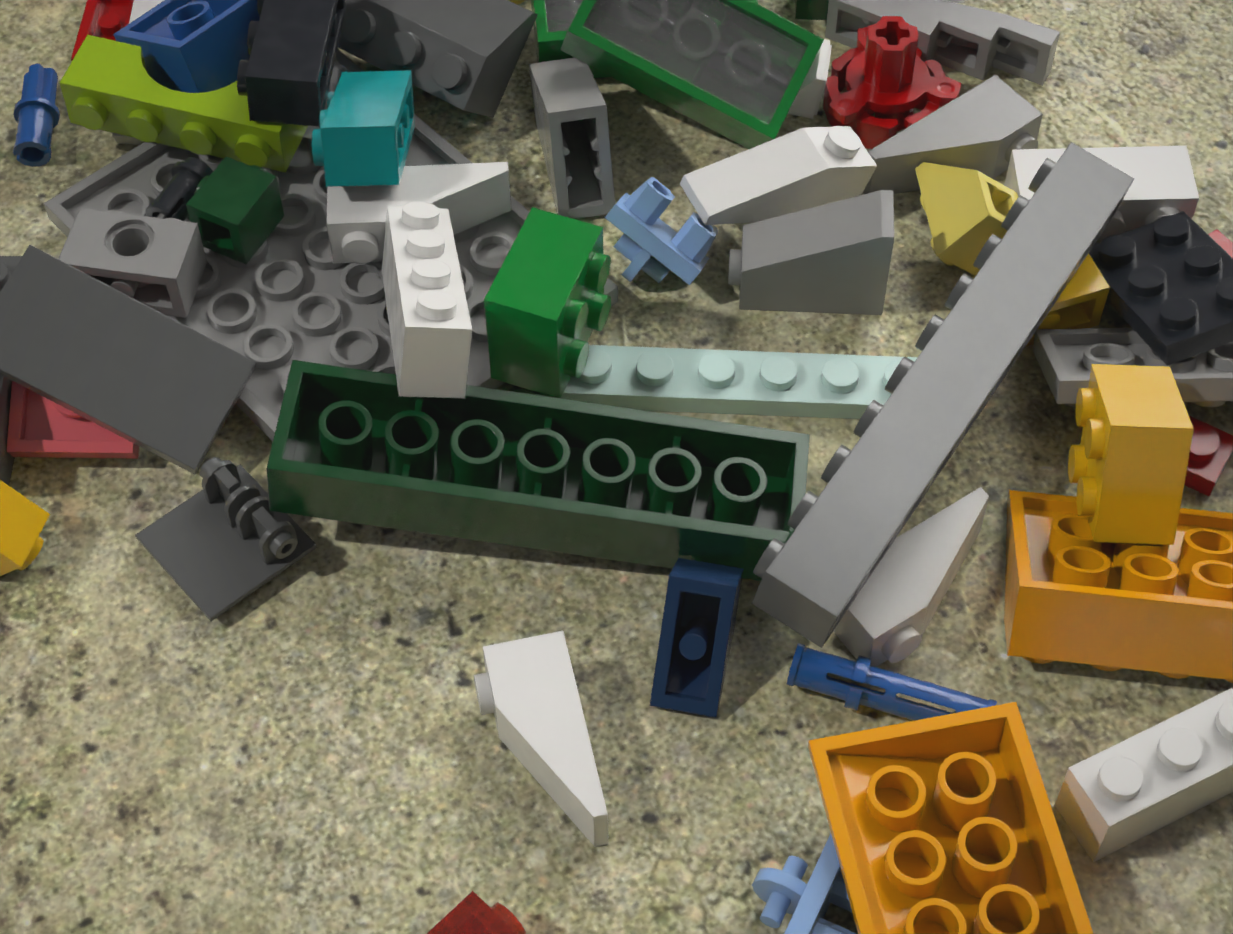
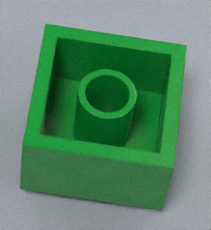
M531 208L484 298L492 379L561 398L571 376L575 378L581 376L589 354L588 340L593 330L602 331L611 308V296L604 294V286L610 271L611 257L603 252V227L537 208Z

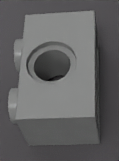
M88 208L79 209L59 256V260L164 315L184 318L188 316L207 264L197 223L185 222L176 218L163 219L125 214L116 210L103 211Z

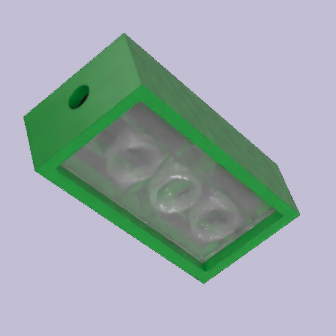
M583 0L567 30L560 50L734 142L751 149L776 138L824 39L751 0Z

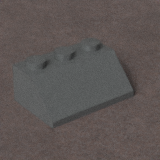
M346 0V12L338 48L384 71L411 70L412 85L464 111L494 118L538 14L509 0Z

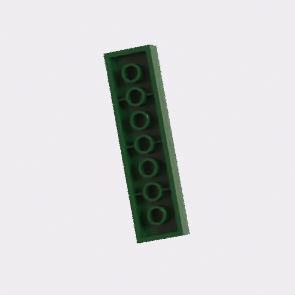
M292 360L266 468L270 511L666 568H673L678 558L742 568L744 569L743 579L761 581L762 579L753 574V571L766 548L774 538L785 544L794 532V529L787 524L794 510L806 494L810 434L466 385L465 398L405 397L398 394L395 374Z

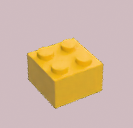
M1091 364L1088 388H1079L1076 397V424L1078 427H1083L1081 444L1071 445L1068 457L1069 482L1078 483L1076 498L1078 515L1087 516L1094 542L1174 545L1194 428L1171 368L1165 366Z

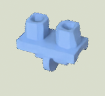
M650 177L631 195L626 192L605 217L624 233L614 245L617 251L631 261L621 275L631 282L638 272L643 270L656 282L660 283L671 270L690 285L709 260L706 254L719 230L714 225H704L700 216L695 212L692 213L678 232L663 222L659 217L675 196L654 177Z
M830 834L807 884L802 881V877L808 864L797 856H789L782 870L767 867L760 869L757 873L752 887L757 896L766 902L760 916L761 922L771 928H779L785 914L788 913L793 916L784 934H857L824 919L830 903L852 912L832 834Z

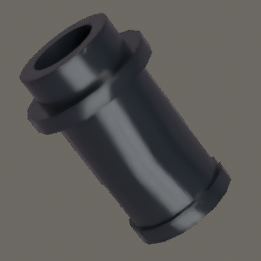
M194 157L187 158L185 162H177L171 169L172 179L154 202H151L146 208L147 216L157 218L162 213L164 215L163 219L176 218L185 221L189 216L186 204L194 196L200 181L205 176L211 175L213 170L205 162Z

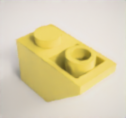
M922 162L915 168L921 191L920 203L926 212L932 235L931 247L937 257L945 264L955 265L976 276L980 271L973 266L977 256L992 234L1002 239L1007 233V230L1002 228L1001 225L1017 200L1018 194L977 170Z

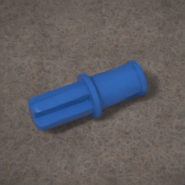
M40 63L31 65L29 72L24 75L22 97L15 104L13 113L15 121L18 123L13 154L14 156L17 155L16 160L20 163L32 167L42 166L50 161L52 132L60 119L59 109L55 105L58 82L57 73L53 68H44Z

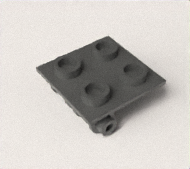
M218 457L209 459L200 469V476L203 478V490L135 535L136 539L211 622L317 548L316 543L287 513L270 511L269 494L241 464L236 467L230 460L222 461Z

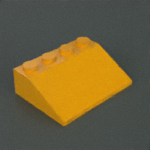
M1009 490L1007 498L1004 608L1007 656L1022 657L1027 661L1039 664L1062 661L1089 664L1096 669L1104 671H1117L1125 668L1158 672L1163 676L1175 679L1198 676L1225 679L1233 683V513L1180 508L1174 545L1094 542L1087 516L1078 515L1077 497Z
M1016 702L809 740L808 749L858 934H1094Z

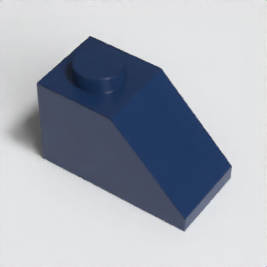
M678 558L668 578L650 706L717 717L734 634L744 569Z

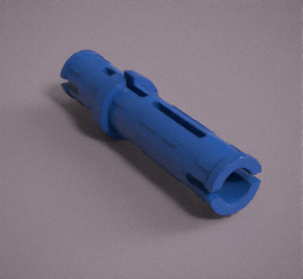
M799 643L786 684L845 700L844 707L857 711L858 706L862 705L913 721L995 706L997 703L996 700H986L939 686L932 682L922 681L871 666V658L859 655L857 661L810 649ZM828 673L885 689V692L829 677ZM900 693L907 696H911L917 699L952 708L955 711L949 712L946 710L935 708L929 705L898 697L896 694Z

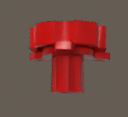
M882 16L876 24L857 29V47L848 50L832 61L831 76L827 78L824 89L823 109L832 127L850 126L859 136L863 146L867 149H873L896 135L897 131L908 128L959 97L961 82L946 77L938 61L927 60L924 63L921 60L922 52L917 47L918 29L916 26L908 24L901 16ZM846 87L847 92L840 93ZM914 108L922 109L920 112L914 114Z

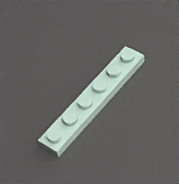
M589 345L587 362L579 378L571 376L561 399L644 411L860 419L873 400L884 405L891 396V393L885 390V386L904 357ZM907 357V358H909V359H911L912 361L915 362V360H916L918 357Z

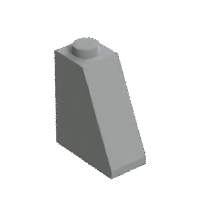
M577 58L529 64L534 116L557 214L572 219L608 214L615 205L607 106L588 64Z
M879 190L743 225L741 250L730 249L728 285H740L739 310L882 315L894 243L893 190Z

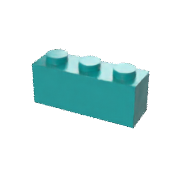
M411 70L342 72L335 91L328 92L327 110H321L320 129H313L312 132L314 165L324 166L326 187L400 184L415 129Z

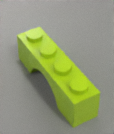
M87 35L59 82L70 123L81 125L91 130H103L133 137L143 142H155L177 147L200 155L207 154L220 158L227 156L249 166L257 165L285 173L308 126L250 121L247 96L238 94L237 81L226 87L202 93L180 92L164 87L148 75L140 46Z

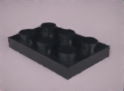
M1184 211L1161 217L1155 222L1119 235L1106 237L1102 241L1095 243L1089 254L1110 286L1106 301L1167 366L1233 342V258Z

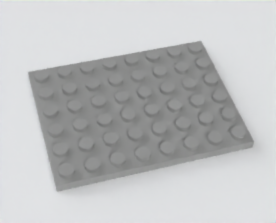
M337 49L328 92L335 91L342 72H365L339 49ZM327 99L324 110H327ZM415 115V129L405 166L472 163ZM308 126L286 173L264 168L270 174L277 176L284 217L246 265L203 247L207 264L187 318L166 315L256 362V368L238 398L236 405L272 441L292 360L396 375L382 276L383 261L365 264H333L326 224L328 187H326L324 166H315L312 154L313 129H320V127ZM144 142L44 203L48 218L67 237L80 208L103 211L116 210L125 214L147 216L146 208L151 202H154L172 179L171 169L177 162H185L187 158L194 157L205 162L214 171L224 158L207 154L200 155L189 150L155 142ZM511 195V211L454 235L472 325L466 385L497 389L505 383L492 379L490 374L484 298L530 212ZM160 213L157 218H163L164 215ZM189 216L185 219V222H190ZM607 278L604 294L611 296V306L618 302V286Z

